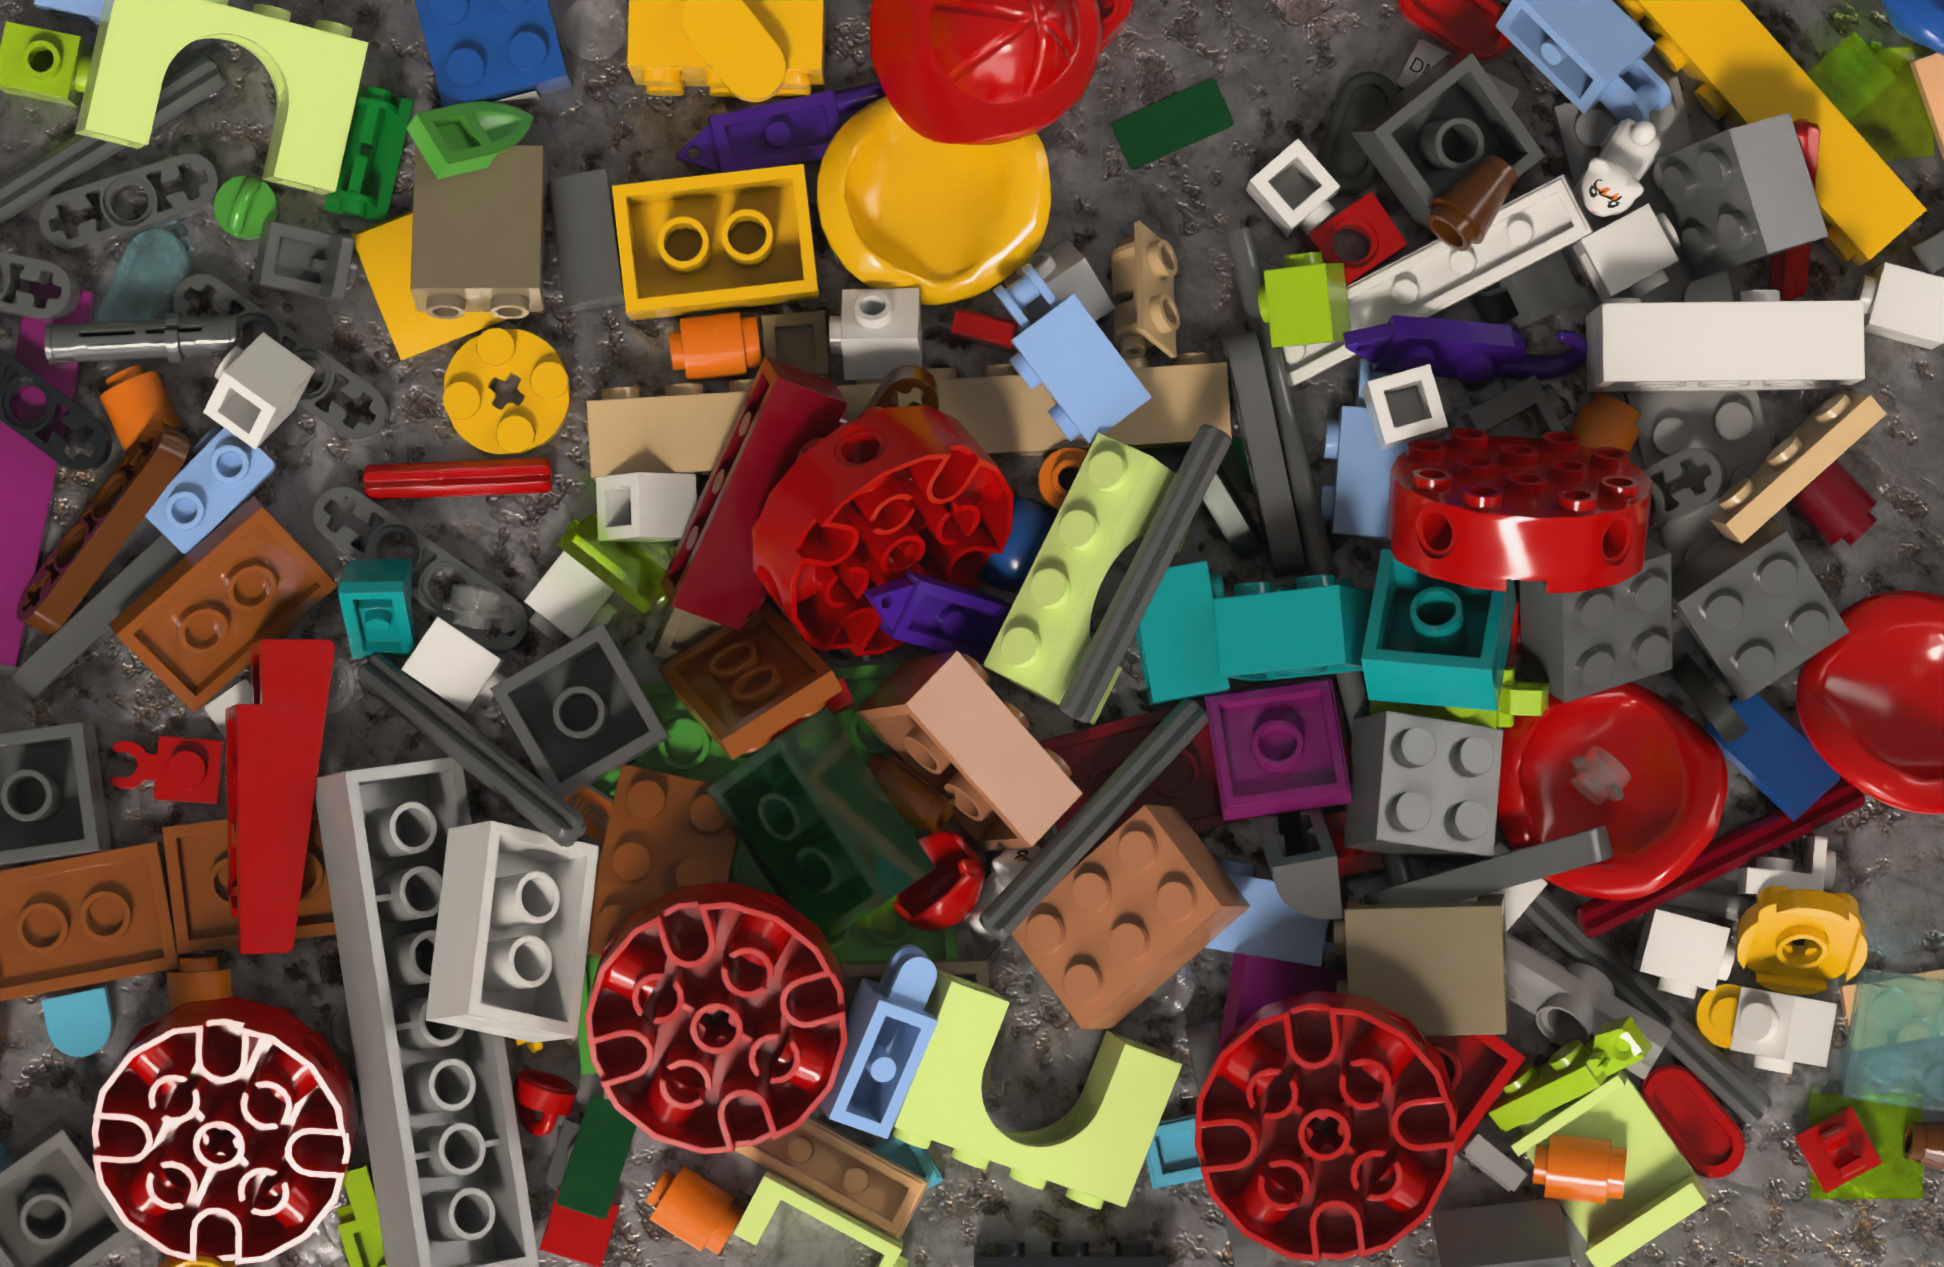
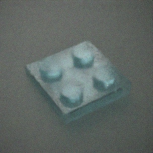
M1861 968L1858 973L1838 1093L1842 1097L1944 1112V980Z

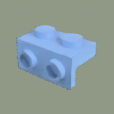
M221 425L212 428L193 449V453L196 456L179 474H176L145 515L185 555L216 530L276 468L275 462L260 447L256 450Z

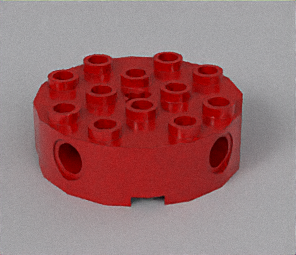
M930 406L871 407L862 412L857 419L841 425L825 438L812 439L800 449L797 461L770 492L760 518L752 528L753 571L770 597L808 645L828 652L830 648H849L855 656L881 654L907 642L893 639L879 628L882 620L864 595V591L903 578L906 570L977 591L982 584L976 578V575L987 564L992 553L1002 554L1012 532L1014 494L999 467L958 419Z
M1456 428L1451 430L1449 440H1414L1407 444V452L1397 456L1390 471L1386 533L1389 535L1388 539H1391V553L1397 561L1431 578L1476 589L1505 592L1507 579L1543 581L1546 593L1587 591L1617 585L1642 571L1648 541L1653 481L1638 465L1630 462V453L1628 451L1614 447L1593 449L1580 446V437L1573 433L1552 431L1543 433L1541 439L1515 436L1489 437V433L1481 429Z
M734 882L680 886L636 909L603 948L585 1013L591 1062L601 1078L600 1083L614 1108L654 1140L700 1154L735 1152L737 1147L756 1146L769 1138H772L773 1141L800 1127L833 1089L848 1042V1018L843 970L820 928L782 897ZM717 1010H722L729 1014L728 1019L721 1018L716 1025L707 1022V1013L714 1014Z
M1310 991L1263 1006L1225 1038L1197 1097L1194 1146L1210 1198L1242 1235L1288 1259L1320 1262L1321 1259L1344 1260L1358 1255L1361 1258L1390 1249L1429 1217L1452 1173L1458 1103L1442 1056L1409 1018L1364 995ZM1330 1116L1338 1121V1134L1333 1130H1328L1321 1136L1314 1131L1317 1121L1316 1117L1324 1121Z
M239 997L185 1002L145 1024L113 1064L100 1089L91 1131L95 1151L92 1156L97 1183L124 1225L166 1255L196 1262L198 1255L212 1257L219 1262L235 1260V1265L265 1262L309 1238L338 1201L350 1168L360 1128L352 1080L326 1039L285 1009ZM217 1128L220 1130L227 1129V1131L221 1133Z

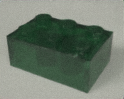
M827 706L778 736L706 789L776 894L817 925L827 942L936 869Z

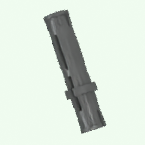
M171 312L166 314L165 319L76 324L47 323L44 332V346L49 365L68 362L168 358L170 364L184 363L186 357L227 355L235 346L243 350V331L239 314L184 318L181 312Z

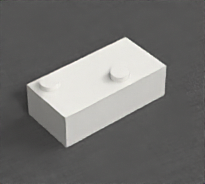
M1748 290L1741 292V302L1641 303L1640 298L1603 299L1601 305L1586 315L1587 392L1842 390L1865 379L1864 300L1780 301V291Z

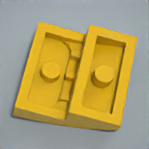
M413 210L352 233V236L355 238L354 244L401 361L506 320L493 316L491 312H465L462 317L456 319H438L429 316L426 312L416 310L410 289Z

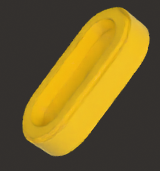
M743 0L684 1L681 9V23L686 36L734 96L747 102H761L773 97L781 89L787 72L783 52Z

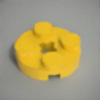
M491 328L467 341L451 359L444 377L443 406L449 415L454 429L475 448L495 456L523 454L545 446L563 427L571 406L570 380L561 357L542 338L520 329ZM511 375L517 376L521 379L517 389L524 395L522 403L519 406L514 403H507L502 410L496 408L493 405L496 394L490 389L491 385L496 379L506 381Z
M1781 885L1765 887L1756 895V904L1747 909L1742 915L1736 931L1737 957L1742 968L1744 969L1745 965H1747L1748 968L1755 972L1757 983L1769 990L1780 993L1807 995L1828 990L1827 980L1837 978L1845 973V982L1861 970L1867 958L1866 925L1859 914L1857 900L1847 893H1828L1811 889L1791 890ZM1807 939L1804 945L1797 946L1792 944L1793 940Z

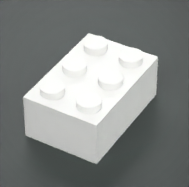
M495 821L448 828L425 1020L532 1043L577 1038L599 846L576 841L573 846L564 847L557 844L545 833Z

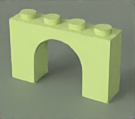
M105 0L75 134L136 149L147 146L150 140L164 75L172 59L181 49L193 41L201 39L227 40L253 53L267 69L275 87L277 110L262 180L320 195L336 192L369 43L351 38L353 28L326 20H315L314 28L290 22V11L265 4H254L253 10L250 12L228 6L229 0Z
M1097 433L983 664L984 667L1040 700L1060 709V702L1091 643V614L1101 583L1118 555L1134 540L1140 537L1144 538L1176 473L1154 457L1101 433ZM1202 500L1200 506L1198 507V509H1197V511H1196V513H1195V515H1194V517H1193V519H1192V521H1191V523H1190V525H1189V527H1188V529H1187V531H1186V533H1185V535H1184V537H1183V539H1182V541H1181V543H1180V545H1179V547H1178V549H1177V551H1176L1177 553L1180 552V550H1181V548H1182V546H1183V544H1184V542H1185V540H1186V538H1187V536H1188V534H1189V532H1190V530H1191V528H1192V526H1193V524H1194V522H1195V520H1196V518H1197V516H1198V514H1199V512H1200V510H1201V508H1202V506H1203V504H1204V501H1203V500ZM1118 666L1089 723L1095 725L1122 667Z
M936 969L937 980L926 1006L937 1018L938 1023L893 1125L895 1129L892 1135L905 1143L922 1149H929L932 1140L953 1147L950 1156L979 1169L986 1170L989 1161L1010 1167L1009 1177L1033 1188L1044 1190L1047 1181L1068 1188L1065 1194L1066 1197L1094 1209L1101 1210L1104 1201L1126 1208L1179 1075L1182 1063L1161 1049L1107 1030L1084 1089L1075 1105L1064 1117L1052 1125L1036 1131L1015 1132L1002 1129L992 1123L986 1112L981 1086L987 1059L1010 1002L992 988Z

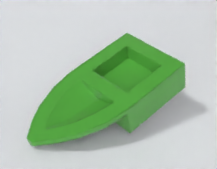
M476 101L416 113L406 129L438 180L488 168L497 154L511 149L524 138L534 118L531 113L513 106L495 102Z

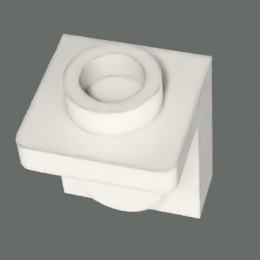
M1814 835L1805 837L1802 873L1794 872L1795 860L1758 857L1756 858V868L1738 869L1736 894L1756 896L1759 891L1772 885L1785 886L1791 890H1831L1836 874L1835 851H1827L1828 838L1826 836Z

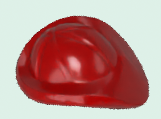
M872 0L870 54L882 89L900 118L917 134L934 142L959 145H993L1017 140L1041 131L1067 112L1083 95L1091 81L1100 57L1102 25L1097 0Z
M1908 590L1873 594L1856 601L1839 613L1849 633L1802 663L1796 689L1797 716L1808 741L1816 753L1832 770L1861 793L1903 811L1918 814H1944V596Z
M1629 682L1566 703L1549 693V709H1546L1542 716L1514 715V725L1512 727H1502L1503 742L1496 821L1513 851L1606 825L1615 856L1590 865L1544 877V879L1558 887L1583 896L1612 901H1625L1644 897L1665 887L1680 876L1709 845L1719 827L1728 791L1727 764L1721 748L1702 726L1674 703L1643 686Z

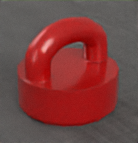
M524 1069L518 1072L512 1088L514 1100L519 1103L521 1124L530 1134L538 1137L547 1135L554 1129L558 1116L571 1114L578 1092L574 1084L568 1080L535 1069ZM534 1110L543 1112L541 1120L537 1119Z

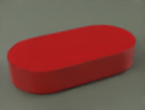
M1396 0L1398 11L1406 22L1453 54L1473 53L1481 65L1489 64L1499 59L1511 44L1495 27L1506 10L1495 0Z
M1663 1064L1652 1068L1645 1080L1642 1079L1640 1081L1638 1091L1695 1173L1706 1178H1721L1732 1173L1740 1165L1745 1153L1744 1136L1737 1124L1698 1077L1689 1069L1675 1064Z

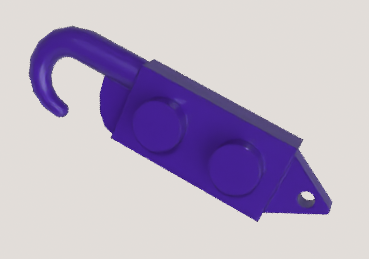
M879 81L712 115L708 118L709 124L676 154L675 158L678 161L715 173L819 161L823 159L824 153L834 135L853 115L869 103L886 95ZM696 148L700 153L699 157L696 159L690 158L688 150Z
M1392 315L1386 324L1343 333L1345 348L1372 362L1373 372L1399 373L1430 364L1434 377L1457 378L1468 383L1492 381L1495 376L1528 379L1535 375L1537 380L1558 378L1579 368L1586 360L1587 353L1585 337L1575 331L1560 330L1557 333L1558 341L1571 346L1566 352L1550 356L1526 354L1524 337L1521 333L1513 331L1511 325Z
M906 570L903 578L864 591V595L882 620L879 628L891 638L942 653L958 651L960 654L969 655L980 664H984L1012 607V604L1007 603L1002 598Z

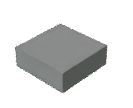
M1474 1131L1460 1148L1459 1153L1508 1192L1510 1190L1515 1191L1528 1175Z

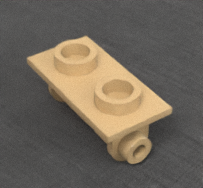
M1138 220L1134 222V238L1119 240L1116 248L1110 254L1112 295L1119 301L1133 296L1131 300L1114 305L1113 344L1116 348L1120 349V355L1127 359L1140 358L1145 355L1146 348L1155 345L1170 358L1177 357L1176 330L1180 326V315L1174 297V275L1178 271L1177 258L1169 242L1159 238Z

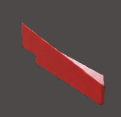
M261 639L250 644L252 704H236L225 709L228 902L231 917H238L237 948L239 954L289 953L294 947L335 645L331 640Z

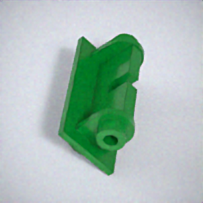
M367 86V90L358 88L336 192L327 194L324 211L378 223L387 220L407 135L406 128L410 122L414 100L393 96L391 91L378 87Z

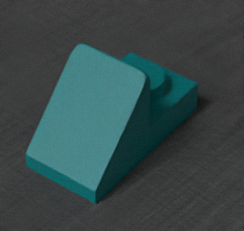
M361 559L347 562L339 580L338 595L352 659H369L373 654H383L387 658H409L417 647V633L411 607V559Z

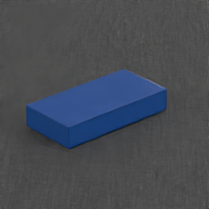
M1758 693L1743 703L1736 698L1730 705L1750 729L1734 743H1727L1710 722L1704 726V729L1715 739L1723 755L1795 822L1839 782L1841 776L1832 770L1816 753L1812 745Z

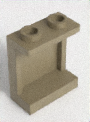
M415 145L410 289L417 311L426 312L429 316L438 319H456L462 317L465 312H491L493 316L498 318L519 319L526 317L529 312L544 311V293L542 289L544 194L548 192V167L543 145H515L511 149L497 154L488 168L438 180Z
M1485 894L1478 896L1477 902L1363 904L1362 898L1348 900L1344 909L1345 916L1341 919H1334L1335 955H1346L1347 980H1337L1336 993L1364 995L1409 1018L1424 1036L1507 1034L1510 1013L1505 894Z

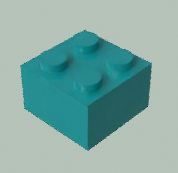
M1381 549L1361 656L1368 700L1498 711L1516 606L1514 580L1507 579L1506 592L1471 588L1428 577L1398 562L1391 553V549Z
M1207 561L1168 567L1135 632L1148 706L1181 701L1185 698L1192 699L1205 695L1224 693L1230 689L1228 678L1220 677L1213 599L1225 598V590L1221 573L1209 575Z
M1335 575L1296 578V590H1291V586H1273L1272 582L1244 583L1233 586L1234 597L1213 599L1220 677L1264 682L1363 671L1361 656L1373 592L1354 588L1353 579H1335Z

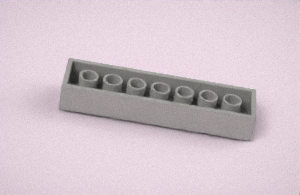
M447 757L344 771L318 777L315 799L386 1267H539L504 1036L425 1020L448 828L472 824L463 767L453 758Z

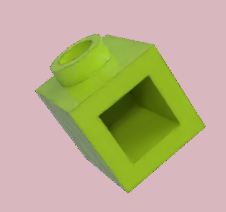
M6 21L0 46V90L7 94L79 108L81 94L85 91L92 55H90L92 46L81 36Z
M1310 252L1283 256L1284 268L1264 270L1265 285H1261L1259 288L1258 304L1263 321L1269 323L1272 348L1344 341L1343 333L1351 331L1344 263H1323L1322 252Z

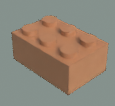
M951 651L906 659L855 712L894 756L899 757L925 779L943 791L946 796L955 800V809L951 820L979 852L1033 847L1083 794L1069 778L1072 772L1067 763L1052 750L1042 748L1028 732L1030 723L1025 715L1013 704L1000 700L986 684L989 680L986 671L969 655L960 654L958 651Z
M1144 805L1070 871L1011 935L1082 1030L1114 1028L1251 906L1175 806Z

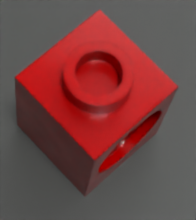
M1372 191L1310 232L1304 241L1310 250L1307 253L1322 252L1323 263H1344L1346 286L1366 277L1403 252L1407 246V242ZM1342 231L1359 233L1367 244L1366 257L1358 262L1342 260L1334 251V237Z

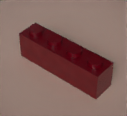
M764 357L660 583L672 607L739 631L742 630L749 613L755 614L759 611L767 591L753 571L752 528L760 518L770 492L797 461L800 449L810 440L820 437L825 438L841 425L847 423L848 410L846 406L848 403L834 382L769 357Z

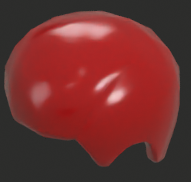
M943 830L939 834L928 833L919 837L900 855L889 873L887 882L897 897L893 906L911 927L917 928L920 931L938 932L962 922L982 898L985 869L975 851L956 831Z

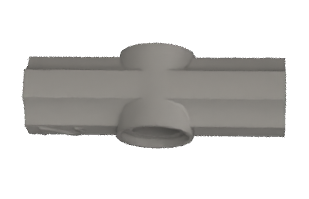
M1506 932L1509 1000L1536 1015L1535 1020L1542 1034L1551 1042L1561 1047L1577 1039L1585 1045L1595 1039V1035L1603 1023L1630 1015L1647 1041H1650L1652 1047L1643 1060L1625 1069L1645 1080L1672 1035L1673 1030L1615 997L1613 984L1597 968L1582 963H1574L1564 967Z

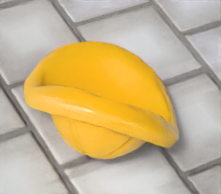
M886 96L869 103L853 115L834 135L824 153L817 177V208L821 225L830 247L845 268L870 289L919 288L921 305H940L974 297L998 285L1030 260L1043 239L1049 219L1051 205L1049 164L1044 145L1037 133L993 145H959L934 142L912 130L896 113Z

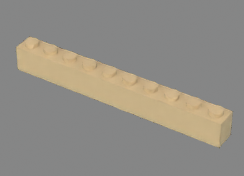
M1208 352L1177 354V357H1174L1173 366L1149 367L1148 357L1146 356L1137 359L1122 357L1152 398L1103 435L1137 450L1188 447L1191 445L1200 426L1208 424L1224 431L1232 439L1227 362L1212 363V353ZM1012 364L984 366L983 377L958 378L957 368L926 369L933 375L938 385V411L958 419L990 458L1050 455L1059 449L1068 447L1079 448L1088 452L1092 443L1087 445L1080 435L1071 442L1065 437L1047 412L1056 405L1055 401L1042 384L1031 390ZM818 375L830 381V376ZM754 379L728 382L729 392L703 394V384L700 383L664 386L665 396L640 398L638 387L602 389L601 400L587 401L591 478L596 482V478L634 472L681 473L709 476ZM883 379L856 380V385L837 386L848 403L846 406L848 410L847 423L857 419L863 412ZM913 387L908 394L897 391L899 407L908 406L912 401L923 404L921 402L920 389Z

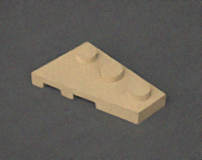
M1833 390L1787 439L1770 452L1766 461L1749 479H1742L1722 495L1718 501L1721 508L1712 516L1710 521L1726 539L1743 543L1887 413L1870 394L1847 390Z

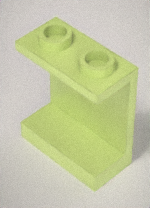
M1624 1069L1607 1076L1600 1087L1519 1125L1518 1127L1521 1132L1514 1136L1511 1144L1517 1156L1525 1153L1533 1165L1536 1145L1549 1146L1550 1135L1552 1134L1611 1140V1146L1627 1148L1622 1199L1606 1198V1204L1559 1199L1561 1206L1586 1240L1585 1254L1594 1267L1613 1266L1707 1204L1708 1190Z
M770 1169L765 1173L733 1233L757 1246L778 1204L782 1200L882 1253L876 1267H908L907 1263L909 1260L900 1256L904 1240L891 1237Z

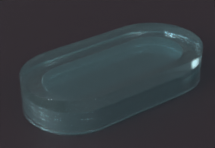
M148 230L133 238L126 248L101 304L98 322L165 319L166 314L171 313L174 309L173 295L177 286L188 277L190 272V256L185 245L173 234L163 230Z

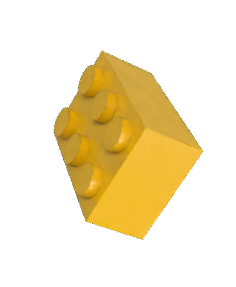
M629 0L627 66L635 85H646V94L654 96L684 95V86H709V95L737 98L727 89L686 36L681 23V9L685 0ZM743 0L780 47L785 58L786 78L783 86L774 97L792 99L811 95V89H825L827 26L825 0Z
M804 164L612 185L626 314L631 321L820 300Z

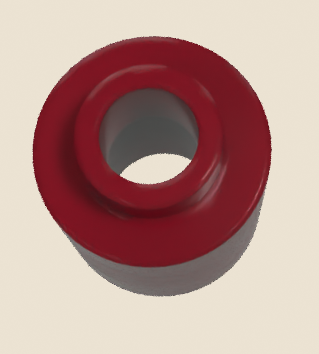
M1837 459L1789 501L1831 546L1841 538L1849 546L1852 545L1877 521V518L1870 510L1878 501Z

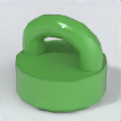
M249 175L232 177L222 184L215 195L213 206L216 220L222 229L236 239L247 241L259 239L263 222H277L280 210L277 195L272 188L258 177Z

